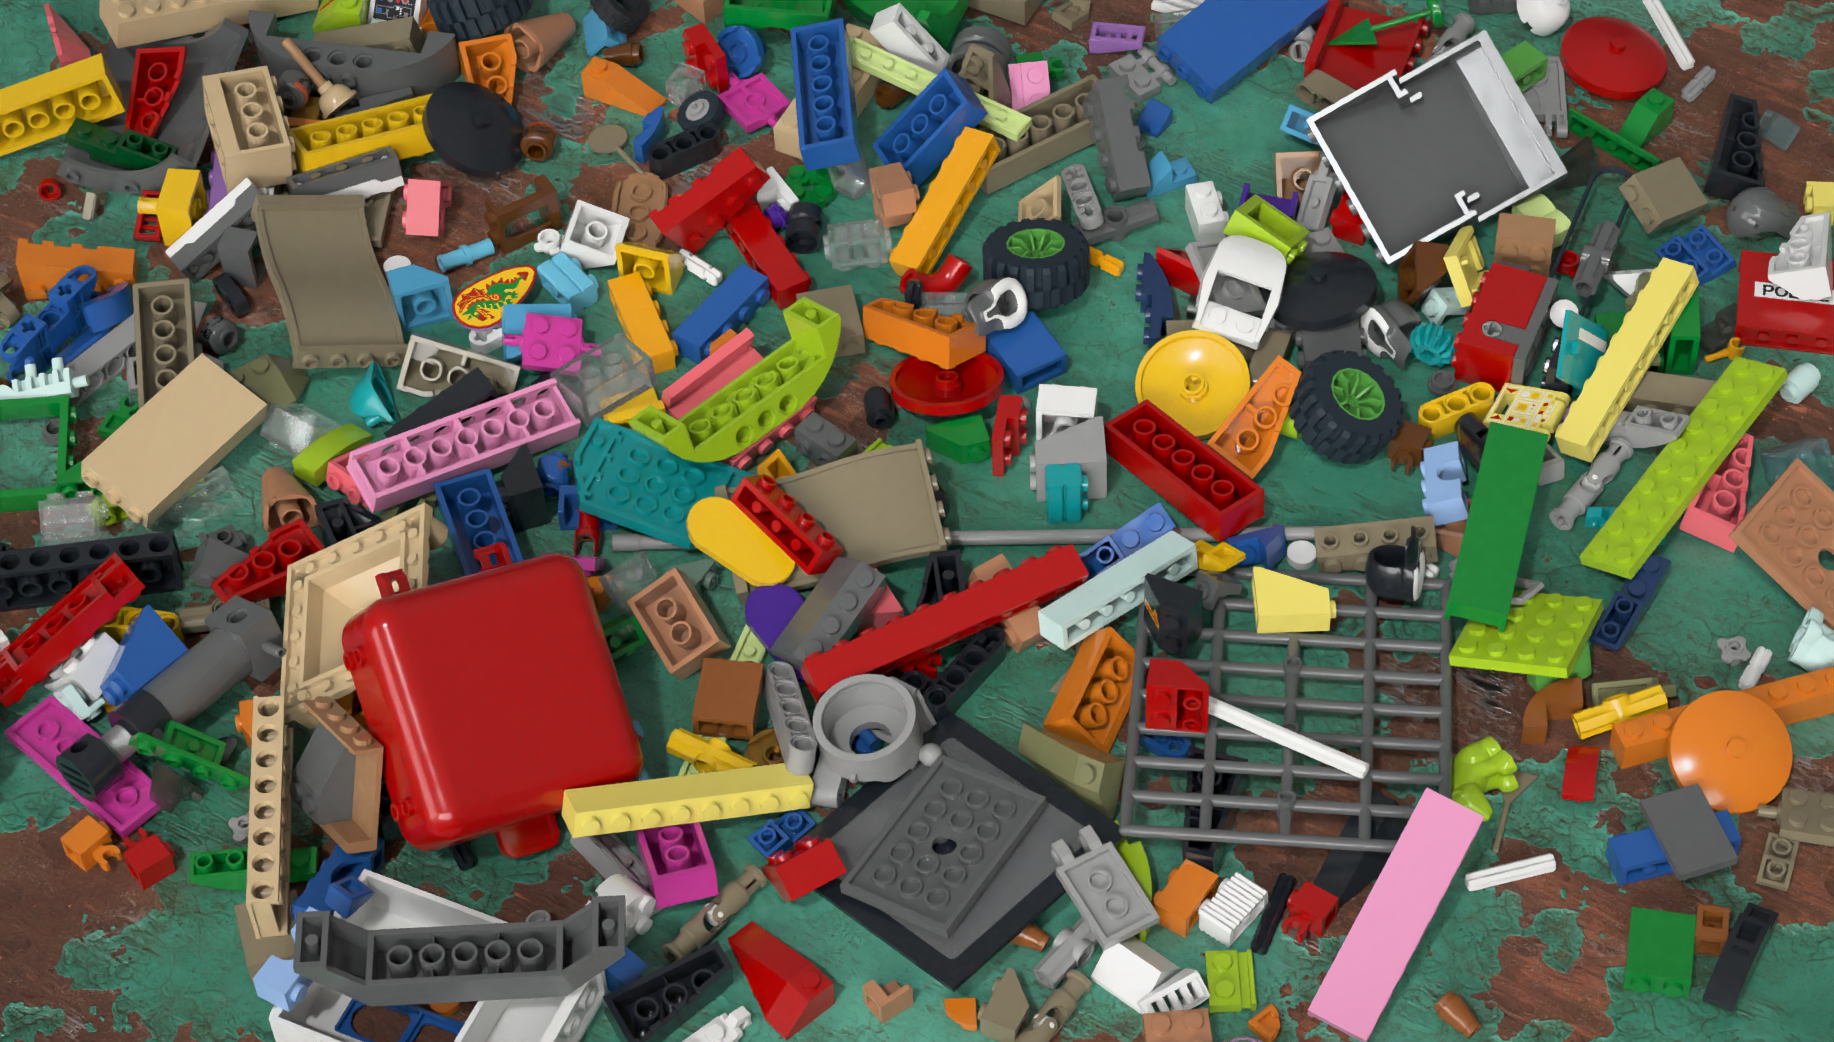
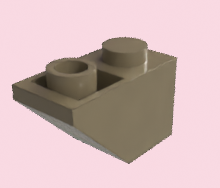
M1008 967L1003 977L996 979L992 988V997L989 1002H983L977 1019L980 1020L981 1034L999 1042H1014L1018 1035L1029 1025V1005L1015 970Z

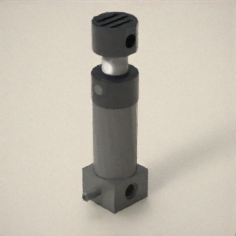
M234 595L208 616L204 621L210 633L144 687L135 691L110 711L108 719L112 728L100 738L86 733L56 757L57 767L71 788L81 797L94 802L123 778L124 772L121 763L133 753L145 760L151 757L138 753L135 747L128 744L132 736L142 732L161 740L168 721L173 720L187 726L245 677L250 676L263 682L282 666V657L285 655V648L283 647V634L272 611Z

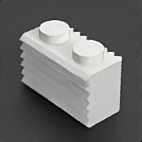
M1236 872L1231 879L1225 878L1219 885L1215 897L1212 900L1206 899L1198 910L1200 930L1205 931L1206 934L1214 937L1221 944H1225L1226 947H1230L1265 909L1268 902V891L1239 872Z

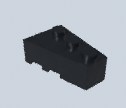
M960 550L930 553L916 608L926 603H929L930 606L938 603L944 595L955 591L958 594L966 590ZM971 635L952 644L968 643L971 641Z

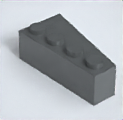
M1128 74L1096 80L1083 102V113L1086 118H1089L1091 124L1090 136L1093 143L1097 144L1099 151L1098 163L1105 171L1106 190L1108 193H1111L1114 202L1145 196L1151 187L1144 150H1138L1141 136L1139 126L1132 123V110L1135 109L1133 98H1127L1125 85L1130 84Z

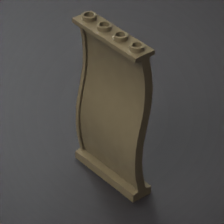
M256 195L250 215L252 222L256 224L265 266L286 320L293 353V369L367 368L373 361L377 362L380 367L403 365L408 344H404L397 310L372 248L364 213L365 199L363 195Z
M921 438L916 439V442L913 444L893 446L853 455L801 473L775 479L777 486L784 493L791 495L804 512L811 514L824 531L831 533L835 537L836 542L843 548L839 557L860 560L875 568L898 561L929 556L932 552L947 551L946 545L952 544L948 527L942 528L940 521L941 518H946L942 500L936 501L934 492L939 491L936 474L930 475L928 466L933 465L929 447L923 449ZM726 485L714 487L715 496L730 500L738 487L727 488ZM795 563L790 577L783 584L795 591L811 588L817 585L825 573L808 575ZM732 572L736 595L740 605L746 603L751 592L758 587L748 583Z

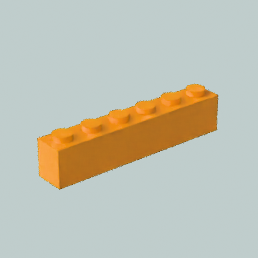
M965 126L961 135L956 138L952 151L943 160L941 170L935 180L930 183L923 201L918 204L917 212H915L911 222L904 228L903 236L890 253L889 262L896 275L903 276L910 268L925 274L931 273L1001 151L993 134Z

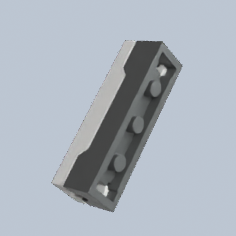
M391 146L286 178L290 195H363L365 200L370 198L371 195L381 192H392L397 187L404 185L399 159Z
M245 178L165 251L180 272L194 284L220 261L217 245L227 226L252 231L256 229V224L252 222L250 213L256 195L265 194L250 179Z

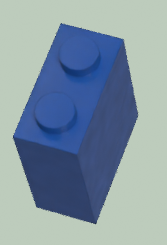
M1032 310L1027 312L1024 320L1018 326L1008 330H995L986 335L985 353L993 356L1001 363L1004 370V378L1017 395L1067 373L1066 352Z

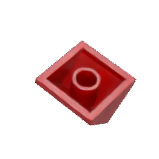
M1158 246L1156 261L1162 268L1169 285L1189 295H1198L1200 282L1187 252L1179 248Z

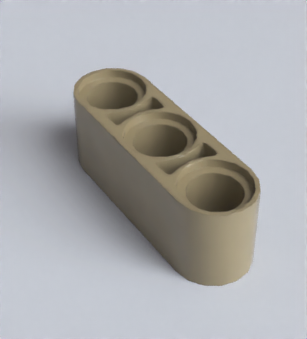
M1314 69L1295 86L1297 97L1303 103L1319 112L1356 91L1318 69Z
M1268 328L1267 332H1264L1259 347L1255 350L1248 368L1251 388L1278 355L1287 361L1292 346L1293 333Z

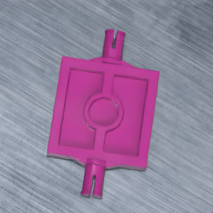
M730 71V74L728 73V83L731 87L729 90L717 95L724 105V110L747 134L767 124L773 128L778 122V118L783 115L791 104V101L762 72L752 78L740 80L733 71Z
M526 313L524 329L521 335L504 333L503 345L520 347L522 355L521 369L578 375L582 354L599 356L601 344L584 342L582 336L583 319Z

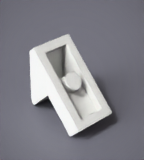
M771 166L766 170L771 178L758 191L757 201L760 204L762 213H764V209L769 208V204L777 202L779 206L784 208L788 218L790 207L798 203L799 199Z

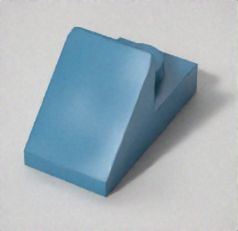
M1162 151L1158 152L1147 164L1151 187L1145 196L1148 199L1189 184L1197 183V174L1187 158L1183 157L1169 162Z

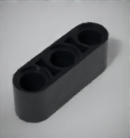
M711 122L702 123L652 145L647 153L650 173L658 175L663 180L717 157L722 150L719 127Z

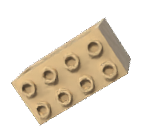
M266 65L202 76L205 115L227 194L245 178L250 179L258 188L286 184V178L292 176V171L297 170L294 154H291L296 152L293 136H288L287 134L290 131L288 118L281 114V112H284L282 98L275 94V92H278L275 75L270 76Z

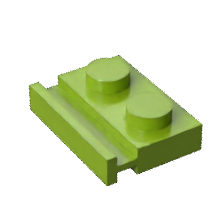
M1247 949L1246 952H1237V950L1205 951L1207 990L1210 994V998H1208L1209 1013L1239 1012L1242 1009L1250 1008L1251 1011H1256L1251 949Z

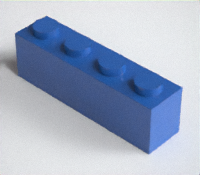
M741 263L673 332V339L676 342L678 353L697 364L709 357L710 344L729 329L735 332L743 323L750 320L752 314L761 305L766 304L770 297L768 277Z
M1728 810L1713 811L1738 856L1742 839ZM1649 826L1640 831L1628 834L1619 833L1612 838H1608L1605 857L1618 886L1674 873Z

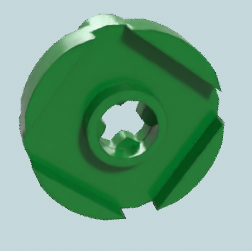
M793 165L789 168V174L784 179V182L797 196L799 202H811L818 205L821 209L826 208V203L832 199L834 202L838 196V180L831 167L807 171L805 165ZM807 186H814L813 190H808Z

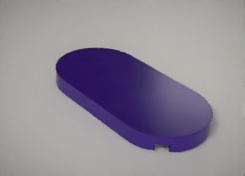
M784 584L760 586L751 592L745 603L746 624L774 661L782 660L771 654L769 649L804 603V600L794 589ZM793 667L798 683L800 681L805 682L801 672Z

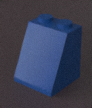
M149 604L142 609L128 626L99 687L105 700L116 707L188 651L187 647Z

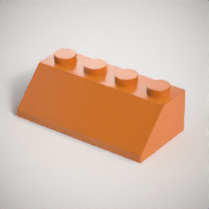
M1111 626L1097 630L1084 638L1042 725L1048 731L1109 753L1130 708L1135 649Z

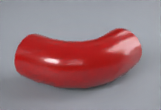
M949 253L943 265L934 273L925 274L914 268L908 269L900 280L899 291L905 295L907 281L909 279H918L923 284L921 301L932 302L942 300L958 290L967 279L973 265L963 258Z

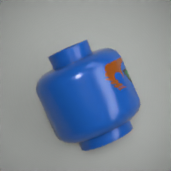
M558 451L543 455L538 460L536 470L541 480L544 494L553 497L559 496L560 485H571L574 475L573 463L568 460L566 454Z

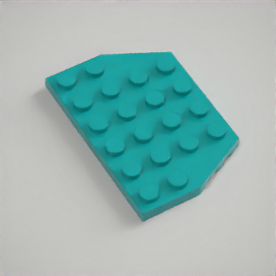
M597 417L591 423L573 458L580 511L687 550L695 547L689 539L686 527L688 514L694 504L704 498L716 497L714 487L726 485L727 488L738 487L744 477L755 476V474L719 461L693 462L685 460L636 431Z

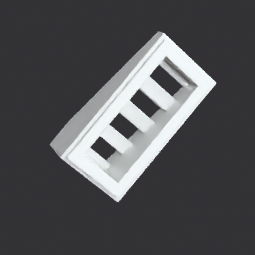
M1185 968L1136 1003L1142 1015L1144 1013H1155L1152 1006L1153 1002H1156L1160 1012L1189 1010L1210 998V994L1199 972L1194 969ZM1175 990H1179L1183 998L1182 1000H1179ZM1164 996H1167L1172 1007L1168 1008L1163 998Z

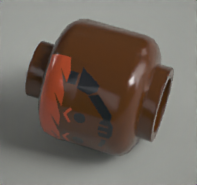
M532 122L523 131L520 149L524 156L531 161H546L555 151L558 138L557 133L551 125L545 122Z

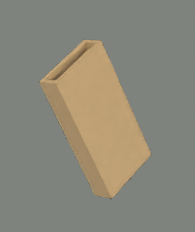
M201 353L82 461V479L89 487L97 488L101 491L109 503L114 506L118 505L126 511V514L133 522H140L148 528L266 419L267 404Z

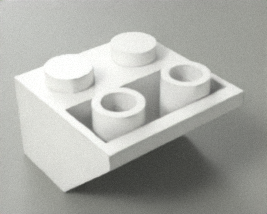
M106 632L93 636L86 643H81L76 647L65 662L58 663L51 669L48 674L51 678L44 686L48 690L55 692L61 686L71 683L73 687L77 686L86 697L84 702L86 704L97 700L102 694V690L99 687L119 644Z

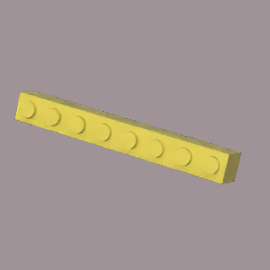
M1663 257L1658 267L1652 270L1646 287L1640 290L1635 305L1624 317L1623 325L1618 333L1612 336L1606 353L1598 359L1595 371L1590 378L1586 379L1581 394L1577 400L1572 402L1569 414L1556 429L1555 439L1561 453L1592 463L1699 285L1694 266Z
M785 763L568 789L564 790L561 815L572 838L806 809L810 808L814 783L809 774L805 776L794 775L786 769Z

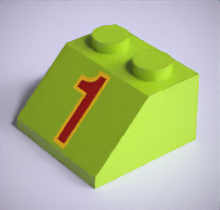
M322 0L312 32L319 33L368 24L370 0Z

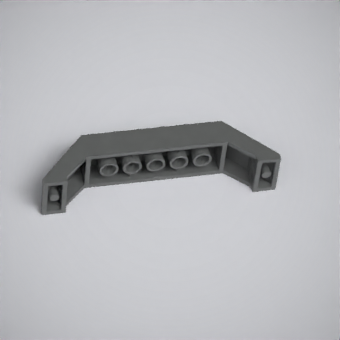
M625 895L592 897L591 903L564 920L366 930L332 916L330 910L297 912L293 969L295 973L370 1007L566 997L625 956L626 898Z

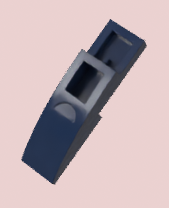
M1144 252L1143 264H1138L1137 280H1141L1142 285L1136 284L1135 301H1141L1140 313H1145V323H1150V327H1144L1143 344H1149L1150 350L1161 340V335H1166V320H1173V300L1169 283L1162 268L1150 253Z
M1652 553L1632 580L1627 578L1620 591H1616L1592 633L1590 641L1618 653L1635 632L1655 600L1657 589L1668 572L1671 561Z

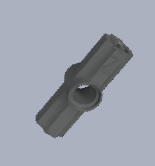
M1146 199L1127 207L1121 205L1107 207L1103 212V224L1095 229L1085 230L1080 227V224L1073 225L1075 229L1078 228L1083 233L1089 245L1107 239L1118 242L1126 239L1129 231L1159 221V214L1153 200Z
M1605 220L1603 223H1598L1590 243H1586L1583 248L1579 268L1572 283V289L1579 296L1588 298L1590 295H1595L1603 275H1607L1610 270L1614 249L1621 234V229L1614 222Z

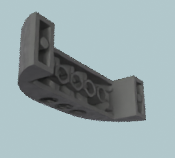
M249 10L248 20L259 66L267 65L270 76L275 75L276 82L280 75L287 70H298L306 74L283 47L282 41L285 38L280 37L275 13ZM429 31L421 53L291 38L326 81L330 80L333 85L343 84L351 90L355 89L357 91V95L346 104L347 106L359 107V98L410 86L414 98L431 94L439 87L456 81L461 74L455 34ZM311 80L312 91L309 97L320 98L321 94L317 91L319 88Z

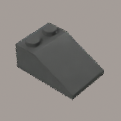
M320 722L294 769L293 783L290 785L292 800L317 825L352 819L356 755L350 753Z

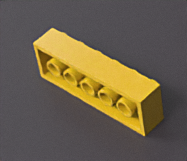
M102 53L0 89V157L67 133L76 117L95 123L125 112L122 91Z
M433 93L291 128L287 134L288 136H293L296 152L291 154H294L298 172L303 173L386 146L392 147L399 161L413 156H423L426 153L435 151L427 140L422 123L424 107Z

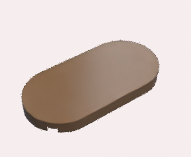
M636 172L628 175L627 179L623 182L620 180L616 184L611 212L630 218L622 242L645 244L655 248L661 247L664 235L648 215L654 209H657L659 212L668 205V186L665 181L660 180L658 175L650 172H644L643 175H640Z

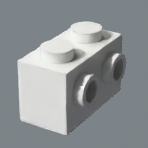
M1213 181L1185 186V210L1196 241L1225 238V233L1222 231L1229 221L1227 211L1222 210V195L1220 191H1216Z

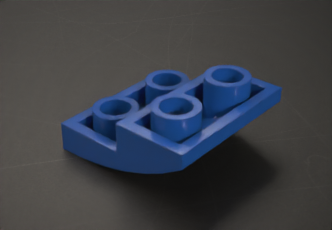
M1703 224L1682 238L1678 234L1654 250L1661 260L1664 257L1694 266L1699 281L1698 286L1721 276L1736 266L1735 259Z

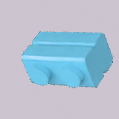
M561 252L552 257L551 260L548 259L538 265L539 283L559 304L571 303L572 313L578 314L584 310V307L588 308L598 301L597 289L599 284L592 274L587 275L576 258L571 259L565 252Z

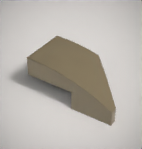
M1069 0L1053 10L1051 19L1072 31L1089 18L1091 0Z

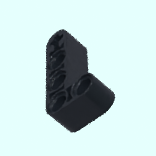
M990 626L981 630L935 680L917 670L905 672L900 677V680L919 689L925 704L931 711L936 723H938L950 712L955 714L1004 661L1006 657V634L998 626Z

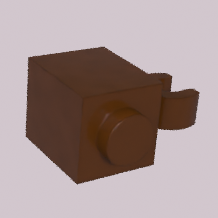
M1403 420L1399 432L1388 443L1387 457L1391 458L1390 470L1394 471L1396 465L1404 464L1406 465L1405 475H1409L1412 472L1413 466L1420 468V462L1424 460V449L1434 446V442L1430 441L1432 429Z

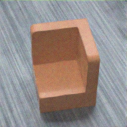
M872 979L862 985L864 1004L882 1024L914 1004L913 989L909 984L901 987L897 981L892 980L880 988Z

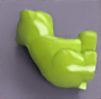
M1486 736L1460 749L1452 762L1451 800L1484 816L1483 822L1488 821L1493 813V809L1484 795L1485 792L1498 788L1504 793H1509L1519 788V784L1513 774L1517 772V766L1512 756L1505 750H1502L1498 742L1491 736Z

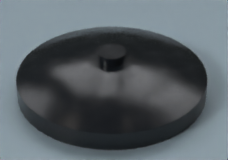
M452 82L439 87L427 101L422 115L423 129L427 140L435 152L455 169L475 177L494 178L510 172L524 154L520 149V141L525 129L523 122L509 102L493 90L471 82Z
M1326 251L1296 257L1290 265L1286 263L1282 299L1273 318L1283 325L1302 330H1324L1350 323L1361 317L1374 304L1378 294L1376 274L1367 262L1347 253ZM1263 288L1264 302L1267 305L1271 290Z

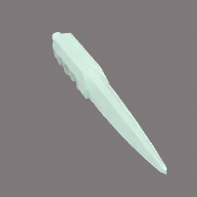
M57 357L51 359L52 374L40 373L38 377L36 364L25 365V380H12V389L6 385H0V400L69 395L70 398L79 396L80 387L90 385V380L87 374L77 376L76 372L71 368H64L63 358Z

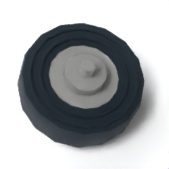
M699 91L689 96L679 107L677 122L684 131L706 122H711L718 126L725 113L724 105L715 93Z

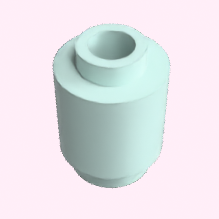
M1810 363L1796 366L1788 374L1787 380L1779 389L1781 397L1787 402L1800 403L1819 385L1821 379L1819 370Z

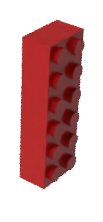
M1148 399L1104 424L1106 453L1219 543L1264 516L1265 490Z

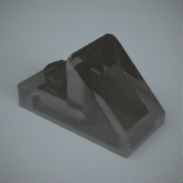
M159 760L155 762L149 796L153 802L168 813L174 811L181 799L186 801L188 796L199 802L206 792L180 773Z

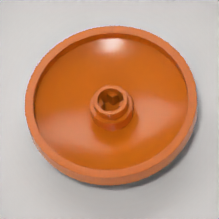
M1722 690L1697 698L1677 716L1671 727L1667 743L1668 763L1677 785L1683 788L1698 783L1712 810L1715 812L1727 809L1730 815H1741L1757 810L1759 804H1768L1781 792L1792 768V744L1783 721L1765 702L1744 692Z

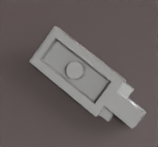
M1322 160L1319 169L1315 170L1313 175H1309L1295 220L1310 232L1323 231L1337 187L1332 179L1336 175L1332 166L1326 168Z

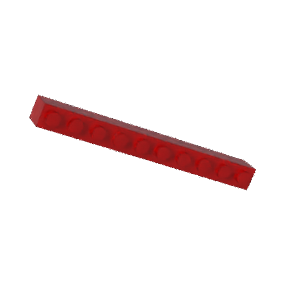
M1072 543L1065 547L1062 545L1054 546L1046 552V555L1037 559L1035 556L1029 557L1013 570L1009 568L1002 569L988 581L977 580L971 583L966 588L967 590L958 594L955 591L944 595L938 603L931 606L929 603L917 607L911 615L904 618L902 615H898L890 619L886 626L877 630L875 627L868 628L852 641L844 639L834 644L832 649L827 652L821 653V651H817L808 655L803 662L801 674L816 703H818L828 689L846 678L862 674H885L1074 590L1086 582L1089 573Z

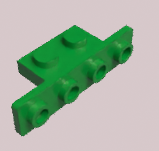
M173 720L167 722L161 740L142 732H138L129 740L128 744L135 747L138 753L146 756L155 755L164 759V763L171 767H184L191 770L192 774L198 778L212 779L220 782V786L224 789L237 791L250 783V777L220 765L227 743Z

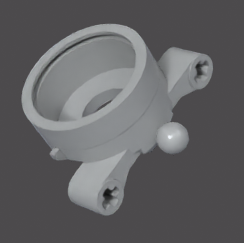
M862 674L836 683L823 694L813 714L812 728L820 756L811 778L814 785L810 805L838 808L844 801L847 779L852 783L858 781L891 782L909 769L913 770L918 761H921L927 767H931L940 754L943 755L942 749L935 743H927L923 746V735L913 698L902 684L883 675ZM879 728L891 735V744L879 751L868 754H855L851 750L852 741L862 730Z

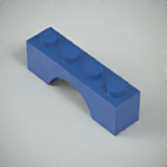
M377 837V850L347 854L336 844L334 852L328 859L326 858L322 862L316 876L309 879L302 895L295 898L291 908V913L294 915V925L296 924L297 912H305L309 906L318 911L330 910V914L333 916L334 910L325 903L329 884L351 875L358 879L364 869L378 873L385 863L384 839Z

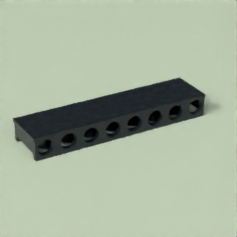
M174 531L0 551V612L54 606L115 552L145 585L140 596L183 591L184 565Z

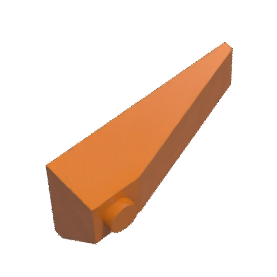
M511 33L459 42L458 55L464 82L485 86L498 93L512 106L517 55Z

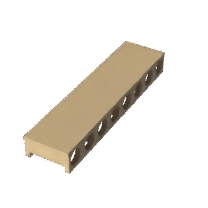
M284 695L253 696L246 907L256 939L288 935L292 821L290 785L293 783L294 729L285 725Z

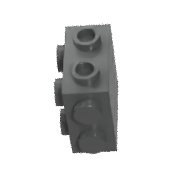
M1358 318L1345 325L1330 329L1295 330V346L1301 347V351H1297V367L1303 368L1304 372L1315 358L1333 350H1344V353L1346 351L1357 352L1360 357L1363 355L1367 356V349L1361 348V345L1365 344L1364 328H1359Z

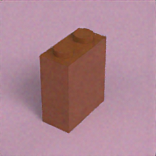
M703 658L692 713L693 734L750 740L755 735L765 684L764 663L734 661L723 658Z

